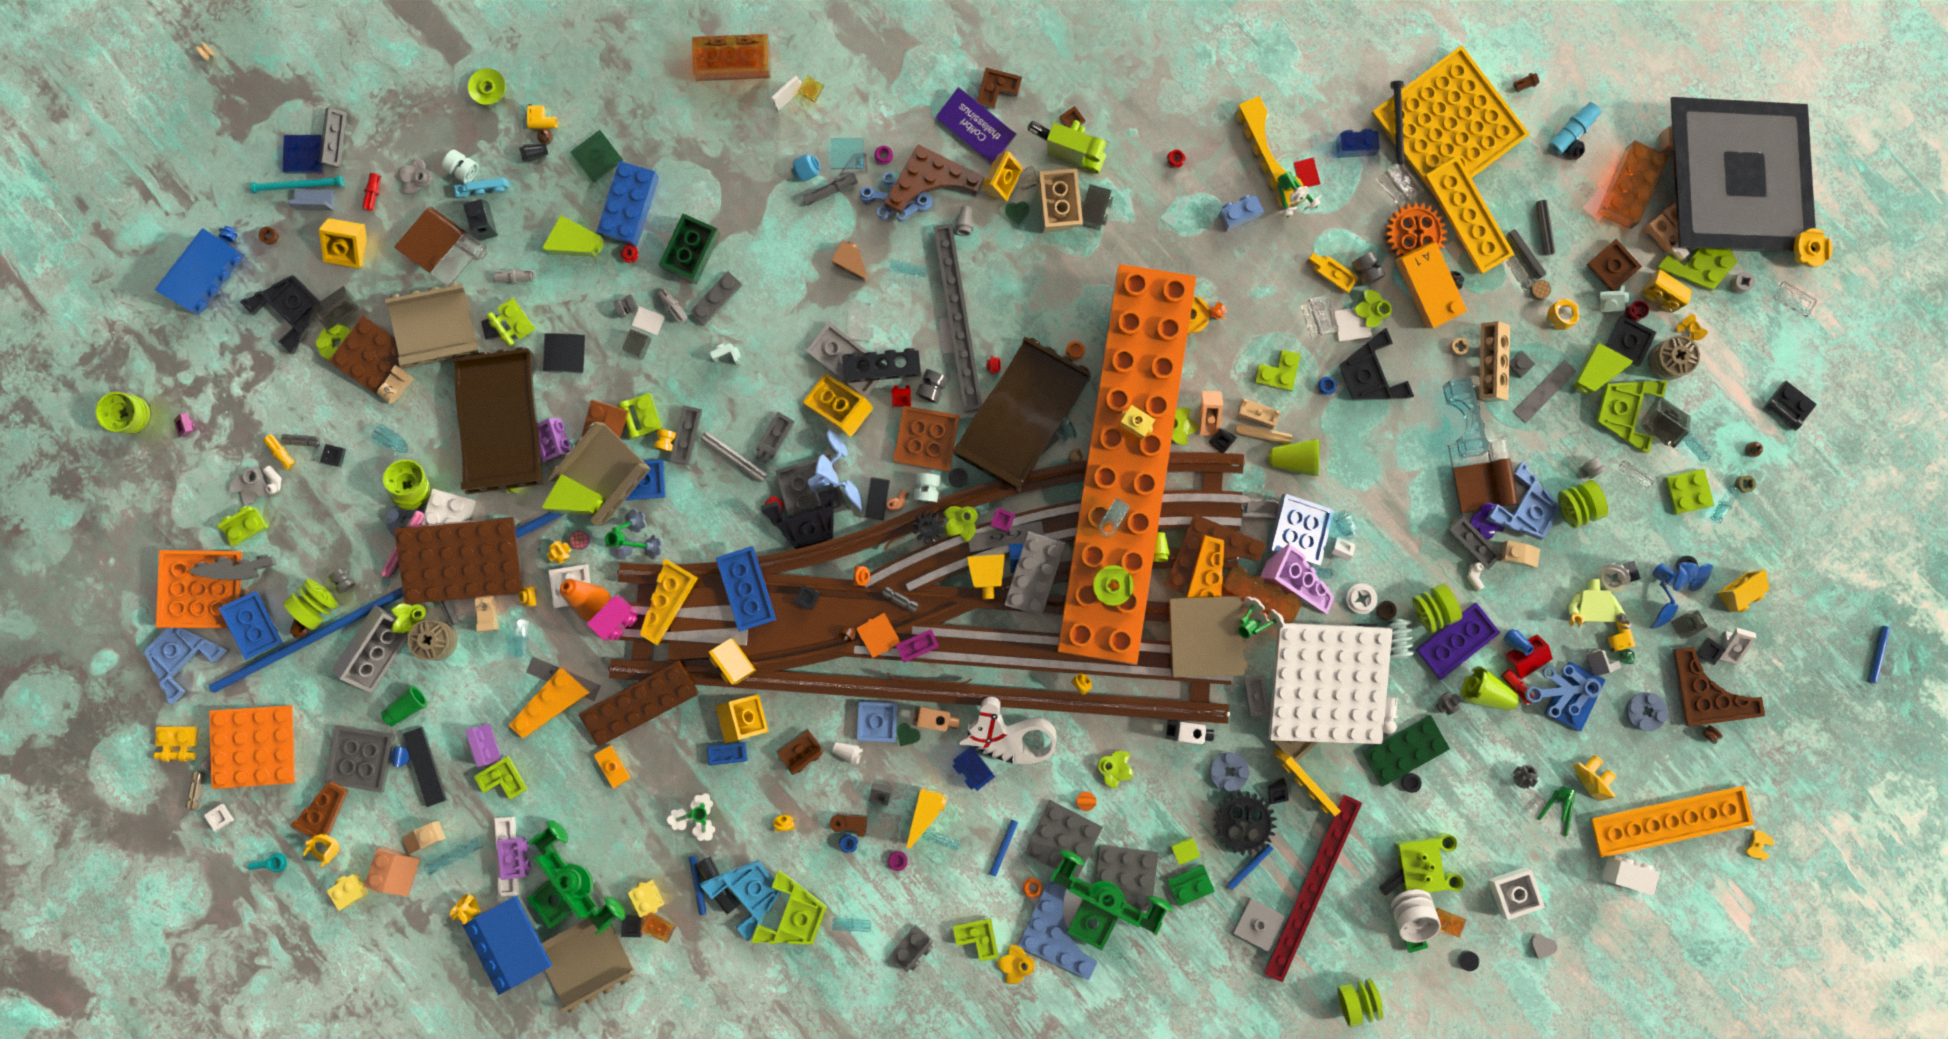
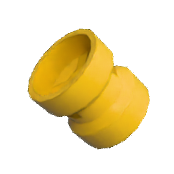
M658 429L656 435L659 440L654 442L653 448L672 452L673 445L671 442L675 439L676 433Z

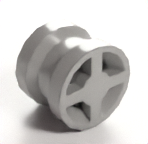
M1742 272L1734 276L1730 281L1731 290L1737 294L1745 293L1755 285L1754 276L1748 272Z
M1598 456L1581 466L1583 470L1588 472L1589 479L1596 477L1606 470V467L1601 465Z

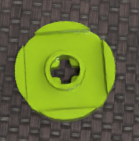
M331 324L324 328L316 340V346L321 356L330 360L339 348L337 346L333 347V342L340 339L339 343L341 345L351 330L338 324Z
M1107 566L1100 570L1094 578V594L1100 602L1106 605H1121L1133 593V579L1120 566ZM1111 580H1115V583L1119 584V588H1116L1115 591H1111V588L1107 586L1111 583Z

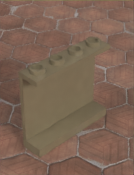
M452 283L445 288L432 287L425 292L411 291L409 295L401 296L400 294H395L385 299L398 349L399 365L402 369L452 360L464 354L472 356L479 353L463 284Z
M595 422L587 428V433L575 442V447L572 451L564 455L561 464L551 471V476L548 480L550 482H557L560 475L563 474L606 498L603 506L595 515H591L592 519L590 520L595 526H603L651 468L605 423Z
M1241 596L1168 599L1171 678L1244 675V671H1247V660L1243 656V652L1246 651V640H1243L1237 631L1238 626L1241 625V612H1244L1245 609Z
M587 918L541 943L553 965L545 971L563 1005V1008L560 1009L561 1013L567 1010L571 1013L580 1008L578 1004L584 1001L588 1004L597 999L596 995L603 991L606 994L615 989L613 985L619 982L623 985L632 980L631 976L635 973V970L613 926L603 934L596 935L595 932L598 929L590 918Z

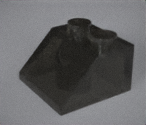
M1656 397L1643 418L1642 428L1647 434L1659 438L1662 444L1675 448L1690 432L1691 416L1666 399Z

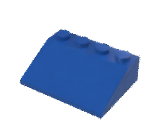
M202 228L154 290L199 315L207 308V303L211 298L217 295L221 285L230 278L234 268L241 264L244 254L228 242Z
M517 895L462 925L498 995L553 966Z

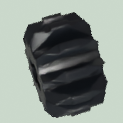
M923 511L922 515L924 518L921 519L917 515L915 518L919 523H912V526L918 527V529L913 530V534L920 533L917 536V540H921L924 536L925 544H927L928 538H931V542L935 543L933 536L941 539L942 536L938 531L945 532L943 527H938L944 524V520L937 522L940 518L939 514L932 518L933 511H930L929 517H926V513ZM927 523L929 525L932 523V528L934 529L932 531H924V524Z

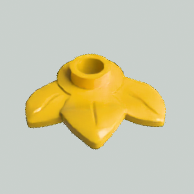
M1009 945V955L1002 956L996 963L1000 970L1007 973L1005 978L1007 984H1018L1025 976L1033 973L1035 962L1031 957L1026 956L1024 950L1018 947V945ZM1022 963H1026L1028 968L1024 969Z

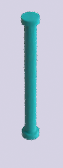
M337 175L336 178L261 184L251 182L250 189L253 194H256L258 191L332 185L343 187L344 178L342 175Z

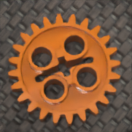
M1414 202L1412 207L1407 203L1405 209L1401 206L1398 208V212L1392 213L1394 218L1387 220L1391 225L1385 226V229L1389 230V232L1384 234V236L1390 237L1386 244H1392L1389 251L1395 249L1394 257L1399 254L1403 256L1415 250V246L1417 248L1423 246V238L1427 239L1429 243L1437 242L1439 249L1444 248L1441 242H1445L1447 238L1442 235L1448 231L1442 230L1446 223H1440L1443 216H1436L1438 210L1431 212V205L1425 209L1424 203L1418 207L1417 202ZM1403 220L1409 223V229L1403 226ZM1422 220L1427 221L1428 228L1423 227ZM1404 239L1409 240L1410 247L1404 245Z

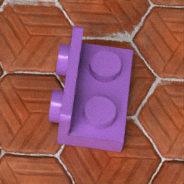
M548 418L538 423L540 451L543 462H549L571 451L561 418Z
M490 724L465 730L477 767H483L502 759Z
M525 836L498 840L500 879L506 880L528 876L531 871L530 860H527L529 844L527 840L525 841Z

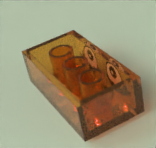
M768 34L692 37L693 75L696 81L771 78L770 40Z
M1634 140L1626 147L1596 214L1629 229L1638 225L1669 156Z
M1237 565L1236 568L1233 566L1227 569L1223 577L1222 592L1231 597L1241 596V601H1245L1246 597L1256 598L1265 607L1261 613H1265L1268 616L1270 610L1274 609L1276 613L1282 615L1284 623H1293L1303 604L1298 601L1299 597L1291 593H1282V588L1274 584H1265V580L1260 576H1250L1247 574V570Z

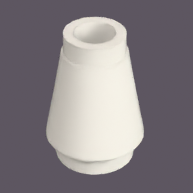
M836 742L832 752L851 764H858L863 749L859 748L858 745Z

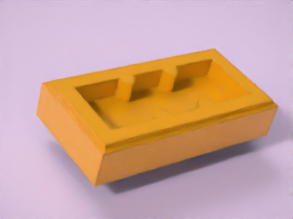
M612 745L594 755L613 789L631 779Z

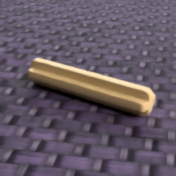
M1237 424L1235 433L1238 435L1286 445L1291 444L1292 441L1291 434L1244 424Z

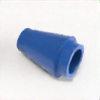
M1511 629L1504 636L1503 640L1507 646L1526 656L1534 649V646L1531 645L1519 630Z

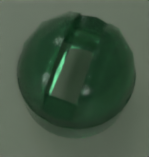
M1624 649L1620 652L1618 660L1621 663L1632 665L1635 661V653L1630 649Z

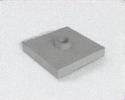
M1250 898L1233 933L1269 952L1286 916Z

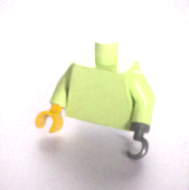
M1588 579V590L1578 591L1568 604L1569 616L1571 618L1568 624L1570 626H1573L1576 622L1578 628H1580L1583 622H1616V619L1618 622L1628 625H1622V629H1630L1632 626L1631 622L1626 620L1627 617L1611 591L1600 590V579Z

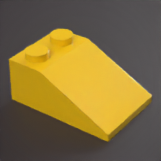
M827 373L822 376L802 402L850 438L874 408L865 397Z
M921 788L906 848L910 849L939 815L940 810L944 811L947 800L944 797V792Z

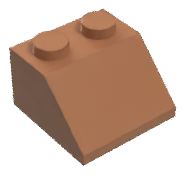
M387 847L376 849L364 887L381 893L409 896L421 858Z

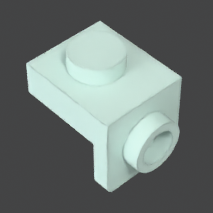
M1625 285L1621 286V291L1600 292L1601 312L1625 311V304L1629 303V292H1625Z
M731 343L725 346L724 344L718 345L713 348L714 351L710 352L715 362L732 356L737 365L741 364L739 358L742 356L738 347L734 348Z

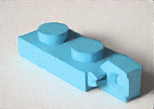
M504 178L454 185L455 197L467 198L472 193L474 195L486 194L485 191L500 193L504 192V189L510 188L509 181Z

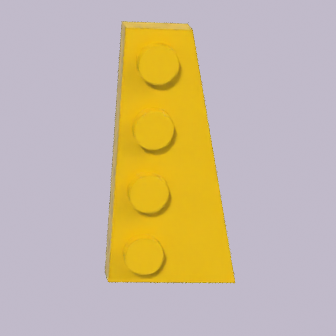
M1279 748L1272 753L1282 763L1281 766L1288 773L1293 774L1294 780L1301 787L1304 786L1308 790L1306 793L1314 801L1317 799L1320 803L1319 807L1326 814L1331 813L1334 816L1340 812L1337 806L1291 756Z

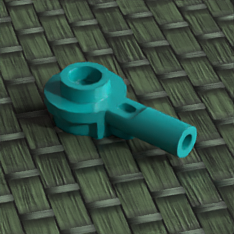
M275 853L266 860L249 862L248 869L267 868V870L273 872H281L286 869L288 860L284 854Z

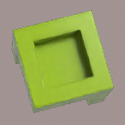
M1188 837L1170 845L1179 865L1201 857L1193 837Z

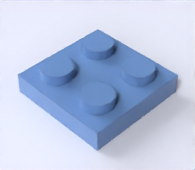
M859 702L857 741L896 742L898 703Z

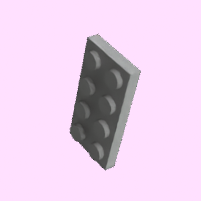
M828 322L806 350V353L842 381H844L842 358L846 357L847 354L864 356L868 352L831 322ZM880 361L877 363V368L884 369L886 365ZM866 363L858 365L859 371H865L868 368ZM880 380L847 384L866 398Z
M1030 531L1027 532L1004 605L1042 616L1066 544L1064 541Z

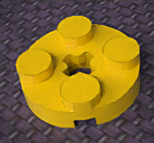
M1813 228L1796 235L1794 253L1795 261L1798 264L1814 268L1825 264L1826 260L1830 259L1833 250L1832 243L1829 238L1826 239L1822 230ZM1811 244L1816 249L1815 251L1811 250Z
M1193 296L1191 312L1194 311L1196 314L1194 315L1195 319L1192 320L1190 318L1188 335L1201 332L1207 326L1210 318L1208 304L1197 296Z

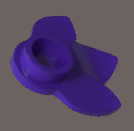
M1493 503L1482 505L1479 512L1474 514L1470 520L1473 527L1479 529L1480 534L1486 540L1491 539L1496 531L1503 532L1505 529L1501 525L1486 520L1489 511L1495 506Z

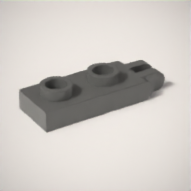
M777 412L756 448L759 451L756 459L760 460L763 454L765 457L762 462L765 464L769 458L774 459L795 421Z

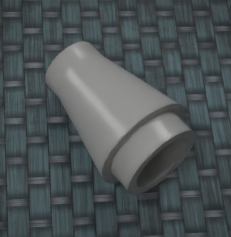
M969 206L961 207L955 225L956 233L959 235L969 236L973 231L972 208Z

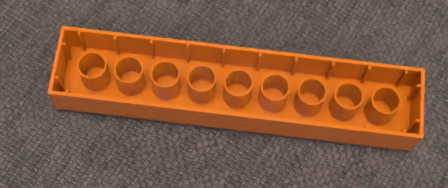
M1119 264L1104 345L1057 653L1136 665L1138 662L1197 276ZM1131 405L1155 419L1152 425V432L1148 435L1146 434L1143 440L1119 426L1122 421L1121 415L1124 411H1128ZM1111 565L1124 568L1131 575L1134 583L1133 593L1129 599L1117 606H1109L1100 602L1093 591V581L1097 573ZM1111 580V583L1107 585L1108 588H1111V591L1119 588V584H1116L1115 580Z

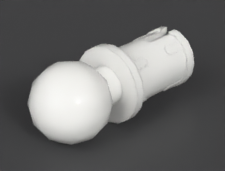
M1386 697V720H1384L1383 732L1386 734H1393L1396 731L1397 726L1393 720L1398 718L1396 716L1398 698Z

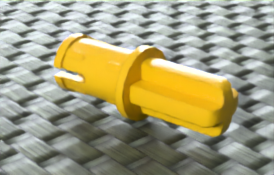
M270 434L263 439L266 446L273 453L272 457L276 458L285 470L295 465L293 459L286 452V448L282 447L273 435Z

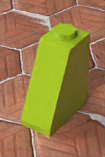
M560 215L542 248L552 255L595 257L597 253L602 251L604 240L600 235Z
M1597 343L1592 346L1571 386L1575 387L1576 391L1581 394H1591L1630 366L1633 361L1603 344Z
M561 474L542 508L551 513L595 515L605 503L606 498Z

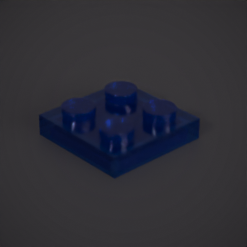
M284 135L282 172L285 174H323V164L319 163L322 135Z

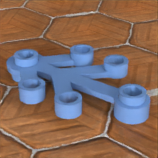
M887 172L883 175V182L891 189L895 184L894 175ZM891 177L892 180L887 181L886 178ZM863 187L860 190V199L866 204L872 203L874 199L885 201L889 193L874 191L871 187ZM927 193L917 195L909 203L912 205L902 211L901 214H904V217H899V213L896 212L897 221H906L907 217L917 210H929L932 206V197ZM924 199L926 202L921 203L920 200ZM881 206L877 210V216L884 220L894 211ZM885 211L886 214L881 215L880 212Z
M1564 665L1561 669L1562 674L1566 677H1572L1580 684L1572 686L1559 676L1554 668L1545 667L1542 670L1543 677L1553 680L1560 687L1550 689L1529 687L1525 691V698L1529 702H1539L1542 697L1562 695L1554 706H1550L1547 710L1550 717L1557 718L1561 715V710L1574 694L1581 693L1574 704L1567 706L1568 714L1575 716L1580 713L1581 707L1588 698H1594L1600 694V683L1593 678L1585 679L1575 671L1572 665ZM1567 667L1571 669L1570 674L1565 672ZM1548 669L1552 672L1551 676L1546 675ZM1589 684L1593 686V690L1591 692L1587 689ZM1531 691L1535 692L1534 698H1531L1529 695ZM1572 706L1576 707L1575 713L1571 712ZM1553 708H1555V709L1557 710V714H1556V715H1553V714H1552V709H1553Z

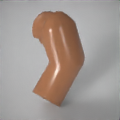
M901 489L896 498L887 500L886 509L888 511L901 509L909 493Z

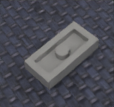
M1264 675L1243 678L1250 717L1270 714Z

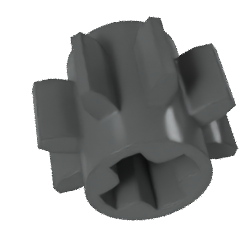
M1448 691L1437 698L1439 703L1436 704V707L1440 713L1446 712L1447 715H1451L1460 709L1458 704L1462 701L1457 694L1452 695Z
M1530 765L1517 766L1513 772L1515 774L1513 776L1514 782L1520 788L1528 789L1530 786L1534 788L1538 782L1537 771Z

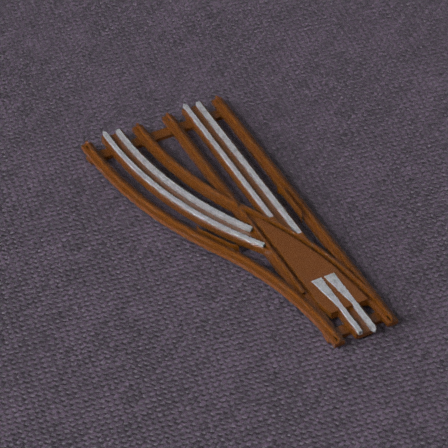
M1169 453L1167 473L1203 472L1202 490L1164 491L1158 530H1187L1193 515L1196 514L1232 530L1240 531L1242 520L1241 504L1249 502L1250 498L1243 496V492L1222 491L1223 473L1243 474L1245 465L1244 454ZM1086 461L1033 470L1020 493L995 480L938 499L937 502H930L895 518L840 538L795 550L759 556L757 558L777 620L745 631H738L717 562L676 564L698 578L693 586L696 589H691L660 643L669 644L668 660H684L680 662L694 685L981 706L985 698L995 697L1000 701V707L1223 724H1228L1230 716L1229 704L1209 703L1210 683L1231 685L1232 676L1171 678L1170 641L1141 639L1138 662L1136 665L1057 653L1059 633L939 625L977 608L1026 612L1004 605L1013 575L1002 578L1001 587H994V599H983L982 588L934 586L941 581L969 571L967 557L1004 554V558L1010 557L1009 545L970 552L969 542H964L960 534L948 536L935 541V543H930L870 572L869 582L864 586L853 585V580L776 574L846 557L886 542L888 543L885 545L884 550H887L893 542L913 534V530L918 529V527L912 526V523H919L915 518L917 515L921 519L924 518L922 515L923 511H925L926 517H929L930 511H933L932 518L939 514L938 522L947 519L944 511L951 506H958L960 508L970 506L975 508L1011 496L1083 481ZM1080 500L1015 514L1012 526L1041 521L1044 536L1064 542L1074 541ZM990 521L975 526V533L996 530V528L990 526L992 522ZM927 523L924 524L925 528L933 525L932 523L929 525ZM1170 548L1168 561H1153L1152 569L1172 568L1180 548ZM1239 558L1223 559L1222 569H1238ZM1070 561L1059 563L1053 584L1068 580ZM619 563V570H617L618 582L638 584L637 602L628 603L639 614L636 616L637 621L632 626H627L622 631L624 634L618 639L633 641L632 660L611 659L610 667H608V671H610L609 678L640 681L676 662L652 661L654 643L640 635L646 613L650 609L652 595L657 587L658 576L663 568L662 564ZM802 585L821 593L813 610L794 602ZM886 587L893 589V592L902 594L909 598L910 601L913 600L918 603L919 606L916 612L912 613L906 607L903 608L892 602L890 598L883 597L882 592ZM1049 594L1043 613L1062 614L1065 595ZM1147 601L1144 621L1169 622L1168 602ZM885 613L901 642L932 629L939 647L909 660L910 662L1190 682L1189 701L1095 694H1085L1083 696L1081 693L959 685L966 684L972 679L961 683L903 679L894 677L889 672L886 674L896 680L781 672L780 670L807 666L841 657L902 661L896 646L890 648L889 652H883L872 658L856 629L867 623L869 619H874ZM845 626H850V629L854 628L856 632L852 643H846L838 636L841 629ZM729 639H734L756 671L740 683L731 684L725 682L721 676L723 671L720 667H715L710 659H685L710 658L709 651Z

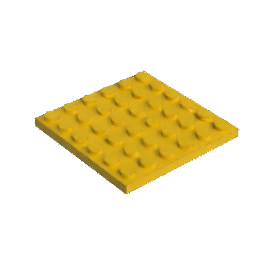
M1462 45L1401 90L1404 157L1433 195L1434 193L1424 178L1426 174L1459 156L1472 179L1530 135ZM1393 95L1373 110L1371 114L1396 145Z

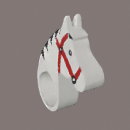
M987 697L981 703L979 717L972 724L968 725V733L960 738L961 741L959 743L960 745L974 746L982 753L1005 762L1032 764L1044 761L1054 753L1057 735L1054 726L1043 718H1031L1006 726L1002 716L999 714L1000 701L995 697ZM1030 730H1041L1049 735L1051 743L1043 749H1032L1023 744L1022 737Z

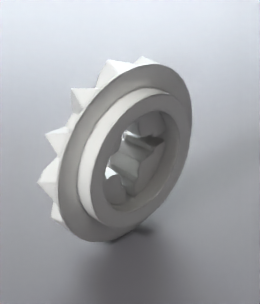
M1615 563L1606 564L1598 573L1600 585L1607 591L1621 592L1630 584L1629 570H1626L1623 565H1616ZM1618 573V579L1610 582L1611 575Z
M1360 583L1348 590L1346 596L1347 606L1352 612L1367 614L1375 608L1377 594L1370 585ZM1358 593H1360L1361 596L1368 595V597H1366V599L1364 600V604H1362L1361 602H1354L1356 601V599L1359 598Z

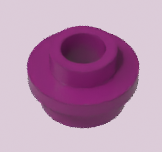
M888 146L878 147L874 153L875 160L882 165L890 163L893 159L891 148ZM882 153L887 154L886 158H881L880 156Z

